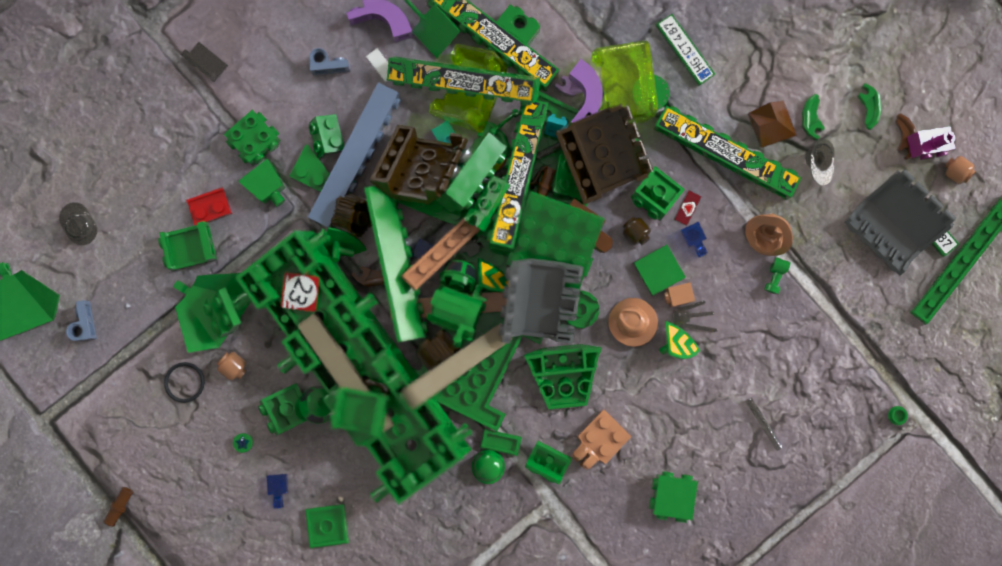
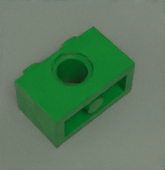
M511 4L496 21L528 46L540 32L539 22L536 19L527 17L520 7H514ZM517 22H521L524 24V27L519 29L514 25Z

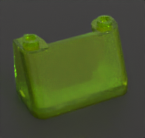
M636 41L594 49L591 60L596 67H601L605 103L599 108V111L622 103L623 107L629 105L633 119L628 120L629 123H644L654 117L658 111V102L649 42Z
M456 43L450 54L453 65L507 73V65L495 51ZM458 91V94L445 92L443 99L435 98L431 102L428 112L432 116L482 133L485 130L498 97H495L494 100L484 99L483 95L476 94V97L465 96V92Z

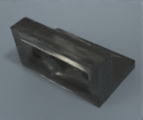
M200 42L190 52L184 49L180 54L213 83L228 67L224 61Z

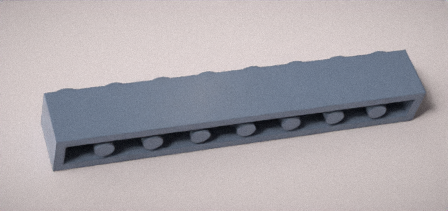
M379 82L377 83L308 216L310 220L326 228L335 227L331 223V218L334 214L333 211L336 209V199L339 196L345 197V195L348 196V194L354 193L358 185L356 183L358 177H362L366 170L365 164L367 160H371L374 155L375 149L373 148L376 142L379 143L384 135L382 132L384 127L390 124L393 110H397L400 105L399 92Z

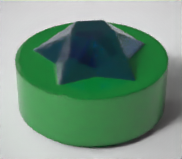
M247 433L238 434L233 440L234 449L240 453L250 451L254 444L253 438Z

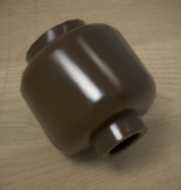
M632 217L623 225V235L632 245L641 244L642 246L649 241L651 228L642 218L635 219V217Z

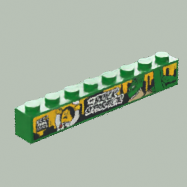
M426 0L429 8L436 4L457 25L460 32L463 34L468 33L476 44L484 45L488 53L494 57L496 55L502 59L501 62L508 68L513 67L519 75L540 77L539 91L542 89L545 92L559 75L560 69L470 1Z
M397 56L388 58L387 81H393V85L404 86V83L411 84L412 88L418 89L426 86L429 87L428 90L430 91L445 89L447 90L446 93L458 94L459 91L465 92V96L476 97V94L483 95L484 99L494 100L495 97L502 98L501 101L503 102L518 100L522 105H531L538 101L540 77Z
M536 101L531 105L521 104L519 115H521V120L516 122L514 133H517L516 140L512 139L510 150L513 152L512 156L507 158L505 166L508 172L507 175L502 177V180L508 182L510 186L499 203L498 212L495 211L492 217V223L495 224L493 230H489L487 241H490V248L513 253L515 238L521 221L549 103Z
M666 105L654 127L655 131L785 200L792 197L802 178L798 176L795 170L781 167V163L778 161L764 158V154L761 152L749 150L744 143L732 141L729 135L717 133L712 126L700 124L695 117L691 115L685 116L674 106L668 107Z

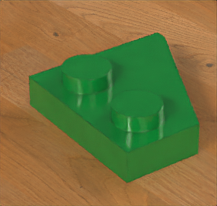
M306 144L289 177L321 192L330 173L310 146Z

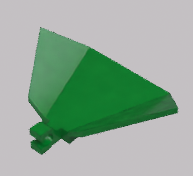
M0 263V275L3 278L0 280V341L54 321L60 294L23 270L12 275L9 263Z
M240 273L197 275L191 288L179 280L174 284V288L186 295L175 309L188 353L220 348L227 336L218 338V335L213 333L211 328L212 321L209 316H206L203 305L207 298L215 296L217 291L226 288L231 301L243 293L244 289L235 278ZM252 300L242 307L241 310L235 308L239 320Z

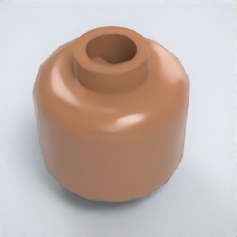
M958 156L955 159L950 158L945 165V168H947L945 175L957 184L967 183L976 172L974 170L975 166L963 156Z
M226 352L217 362L218 372L228 380H234L236 377L240 379L247 371L244 369L246 361L235 352H230L229 354Z

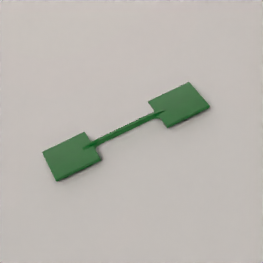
M404 0L420 17L419 23L412 30L413 34L438 58L460 33V30L436 4L426 14H422L409 0Z

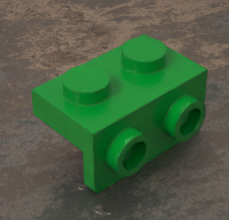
M337 115L315 116L309 122L308 129L314 141L313 149L317 153V157L322 158L327 154L341 153L345 146Z
M537 441L528 457L525 468L534 474L545 477L549 482L559 485L572 458Z

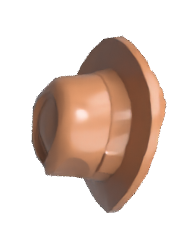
M772 213L754 216L748 220L745 231L746 238L755 251L767 256H778L790 250L793 234L789 223L784 218Z
M627 298L619 302L612 309L609 316V329L614 338L621 344L630 347L643 346L655 336L658 329V318L655 310L646 301L639 298Z

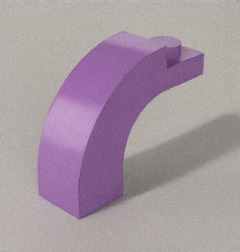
M362 0L363 8L355 7L350 12H347L351 25L371 19L385 22L391 28L395 42L413 37L407 17L400 8L389 1Z
M580 59L569 73L568 79L581 88L585 96V104L571 123L598 112L602 102V85L597 73L589 64Z

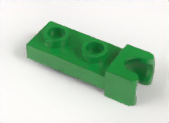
M492 175L474 207L469 209L464 220L471 226L475 225L485 232L492 221V215L510 184Z

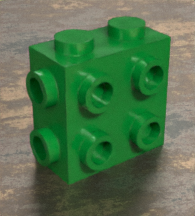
M253 109L224 134L228 139L225 142L232 150L236 148L240 152L239 158L245 164L249 162L252 166L261 163L265 155L269 151H274L281 141L277 137L280 133L273 126L268 127L264 123L267 119L260 111L256 114Z
M662 471V474H656V478L652 480L651 487L654 490V495L649 500V509H652L651 513L656 515L657 519L662 520L672 517L675 518L676 522L687 523V520L693 521L698 481L694 480L692 475L681 474V477H675L674 473Z

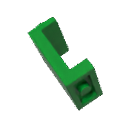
M205 221L197 223L196 226L167 233L159 232V246L164 251L162 260L168 270L176 271L217 260L210 226Z
M348 387L338 388L333 397L335 408L331 412L329 419L330 423H332L331 428L371 434V437L376 438L383 436L390 396Z

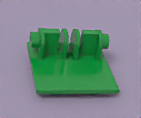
M560 154L552 190L555 195L563 194L582 200L566 158L563 154Z

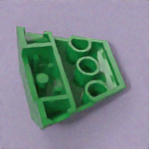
M584 344L544 347L524 355L548 409L587 406L601 347Z

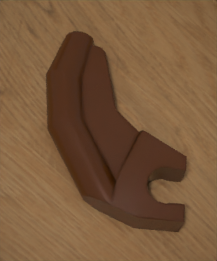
M899 113L896 116V123L902 132V138L897 151L900 152L906 149L908 154L904 159L907 160L911 157L907 136L916 133L917 129L910 118Z
M361 266L362 276H357L355 272L351 274L357 282L367 287L385 284L382 269L377 271Z

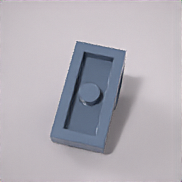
M315 48L311 51L309 64L313 75L350 72V64L347 59L334 58L333 61H330L324 49ZM318 56H324L322 62H315Z
M77 301L75 314L79 321L73 322L67 327V337L73 341L97 339L90 301ZM78 327H80L82 330V333L79 337L76 335V329Z

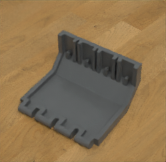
M906 169L901 173L897 170L869 194L844 222L850 231L855 232L861 241L868 245L875 252L876 256L883 259L889 268L899 276L906 272L909 264L924 249L954 226L953 222L956 220V217L947 208L942 212L940 211L943 205L933 195L929 198L925 197L929 194V191L918 181L914 185L912 184L915 178Z

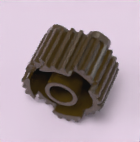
M352 194L345 195V197L339 196L336 199V209L333 211L334 214L331 218L332 225L339 230L350 233V235L362 237L365 231H368L367 228L372 227L367 199Z
M442 329L435 334L431 342L429 339L426 340L415 352L417 353L416 356L428 372H430L454 354H457L461 349L453 346V338Z

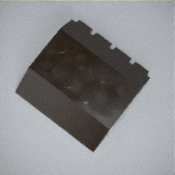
M622 103L602 109L569 123L555 132L584 205L601 198V194L633 180L638 182L648 178V173L653 171L649 158H642L647 155L642 140H635L640 137L636 123H629L628 121L633 119L629 105L623 107Z
M397 124L369 179L370 183L392 199L429 205L445 192L468 140L462 138V134L450 133L451 143L421 139L417 137L415 127Z

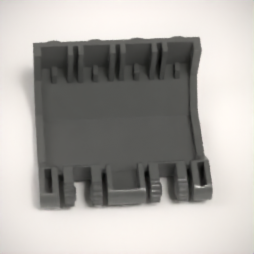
M539 259L512 261L511 268L507 267L506 279H509V287L505 286L503 298H507V304L502 306L501 317H505L504 324H500L499 336H503L502 343L510 344L511 337L520 335L549 338L562 343H573L575 327L560 324V320H576L577 315L575 314H577L580 290L564 287L565 282L581 283L583 267Z

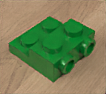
M655 166L653 171L649 173L648 178L644 179L630 198L636 207H643L648 211L650 218L661 221L685 189Z
M226 288L218 290L215 296L207 298L204 302L203 309L206 316H209L212 321L211 328L213 333L217 334L218 338L234 333L241 322Z
M297 383L259 401L258 409L262 416L266 415L269 421L267 428L271 434L275 433L278 436L308 421L300 412L299 401L302 393Z

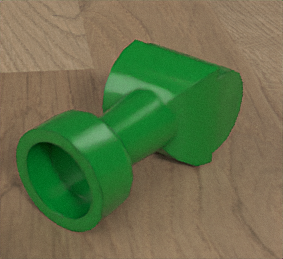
M778 257L774 258L770 267V272L773 273L771 282L766 283L765 291L779 295L780 287L778 284L782 275L788 272L791 262Z

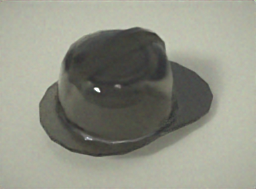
M827 139L818 140L805 153V163L810 168L813 179L820 185H827L831 182L834 174L835 150L833 144Z
M77 202L69 203L62 208L59 214V221L67 237L77 245L91 243L97 235V226L88 209Z

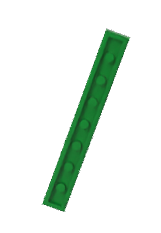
M1002 196L910 312L923 324L927 325L1002 230Z

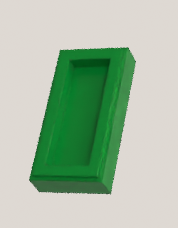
M484 428L480 448L518 456L522 437Z

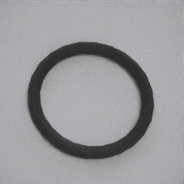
M181 362L172 366L164 379L166 393L174 401L180 403L191 402L198 398L205 384L202 371L196 365L188 362ZM181 366L193 368L200 376L201 384L198 392L188 399H180L174 396L168 387L170 374Z

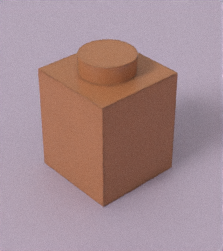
M690 282L665 289L664 299L666 304L670 305V308L695 301Z

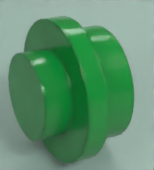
M894 406L888 411V419L892 424L902 425L907 421L908 414L903 407Z

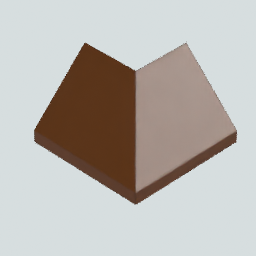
M784 100L767 103L748 113L760 148L797 136Z

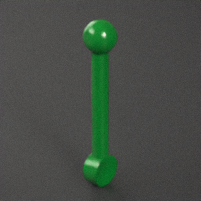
M513 109L511 115L494 129H490L489 133L494 136L496 131L513 117H518L519 111Z

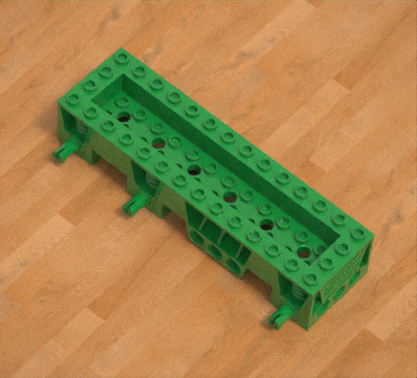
M324 229L317 235L314 231H293L235 277L244 289V292L233 299L232 304L236 303L234 307L241 310L242 307L252 300L257 309L267 308L287 336L282 341V344L290 355L277 364L278 368L284 367L280 371L286 374L298 364L304 374L313 372L327 392L323 400L331 411H334L335 403L333 402L334 393L338 391L340 386L298 326L314 313L316 314L320 311L324 314V325L338 345L344 343L347 346L345 355L361 377L367 375L372 381L389 387L391 395L388 407L394 411L393 417L390 418L394 425L379 438L371 437V434L346 429L345 431L357 447H367L381 467L375 473L383 484L370 492L371 498L379 494L373 501L379 503L383 498L391 494L397 504L400 505L459 462L472 450L465 441V438L472 435V431L469 429L463 433L468 428V425L465 423L457 429L433 396L414 409L410 407L401 392L419 380L420 377L370 310V308L378 303L377 300H372L374 296L371 293L362 299L338 264L331 260L332 256L323 245L331 237L330 235L327 236L328 233ZM285 273L319 277L315 312L281 307ZM373 385L369 386L371 392L383 394L380 388ZM409 440L416 441L417 448L415 450H411L408 447L407 443Z

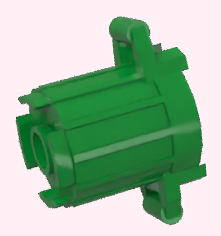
M479 284L475 286L472 296L445 286H439V290H436L430 303L432 305L431 314L427 313L426 319L431 321L432 324L456 332L457 334L453 339V346L455 348L461 346L463 338L469 341L473 340L472 335L481 312L486 309L487 304L484 302H487V299L481 297L483 287H480Z

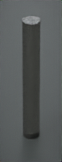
M753 398L747 399L745 402L775 450L782 449V444Z

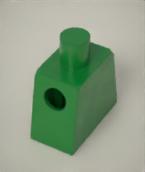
M269 159L264 160L239 180L246 189L264 204L271 200L276 207H279L285 202V199L280 194L285 189V185Z

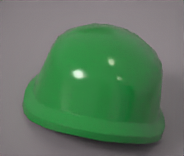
M483 450L473 458L471 465L472 473L479 482L493 484L500 480L504 474V459L496 451Z

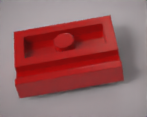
M223 187L186 200L195 226L199 222L205 221L209 223L232 214Z

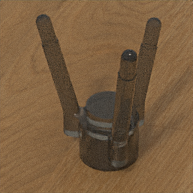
M705 301L677 307V310H673V323L680 328L717 332L716 328L686 324L693 317L714 315V312L689 314V311H685L706 303Z

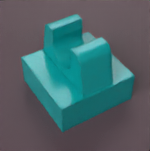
M555 114L549 116L544 134L557 137L555 132L566 126V118H555Z

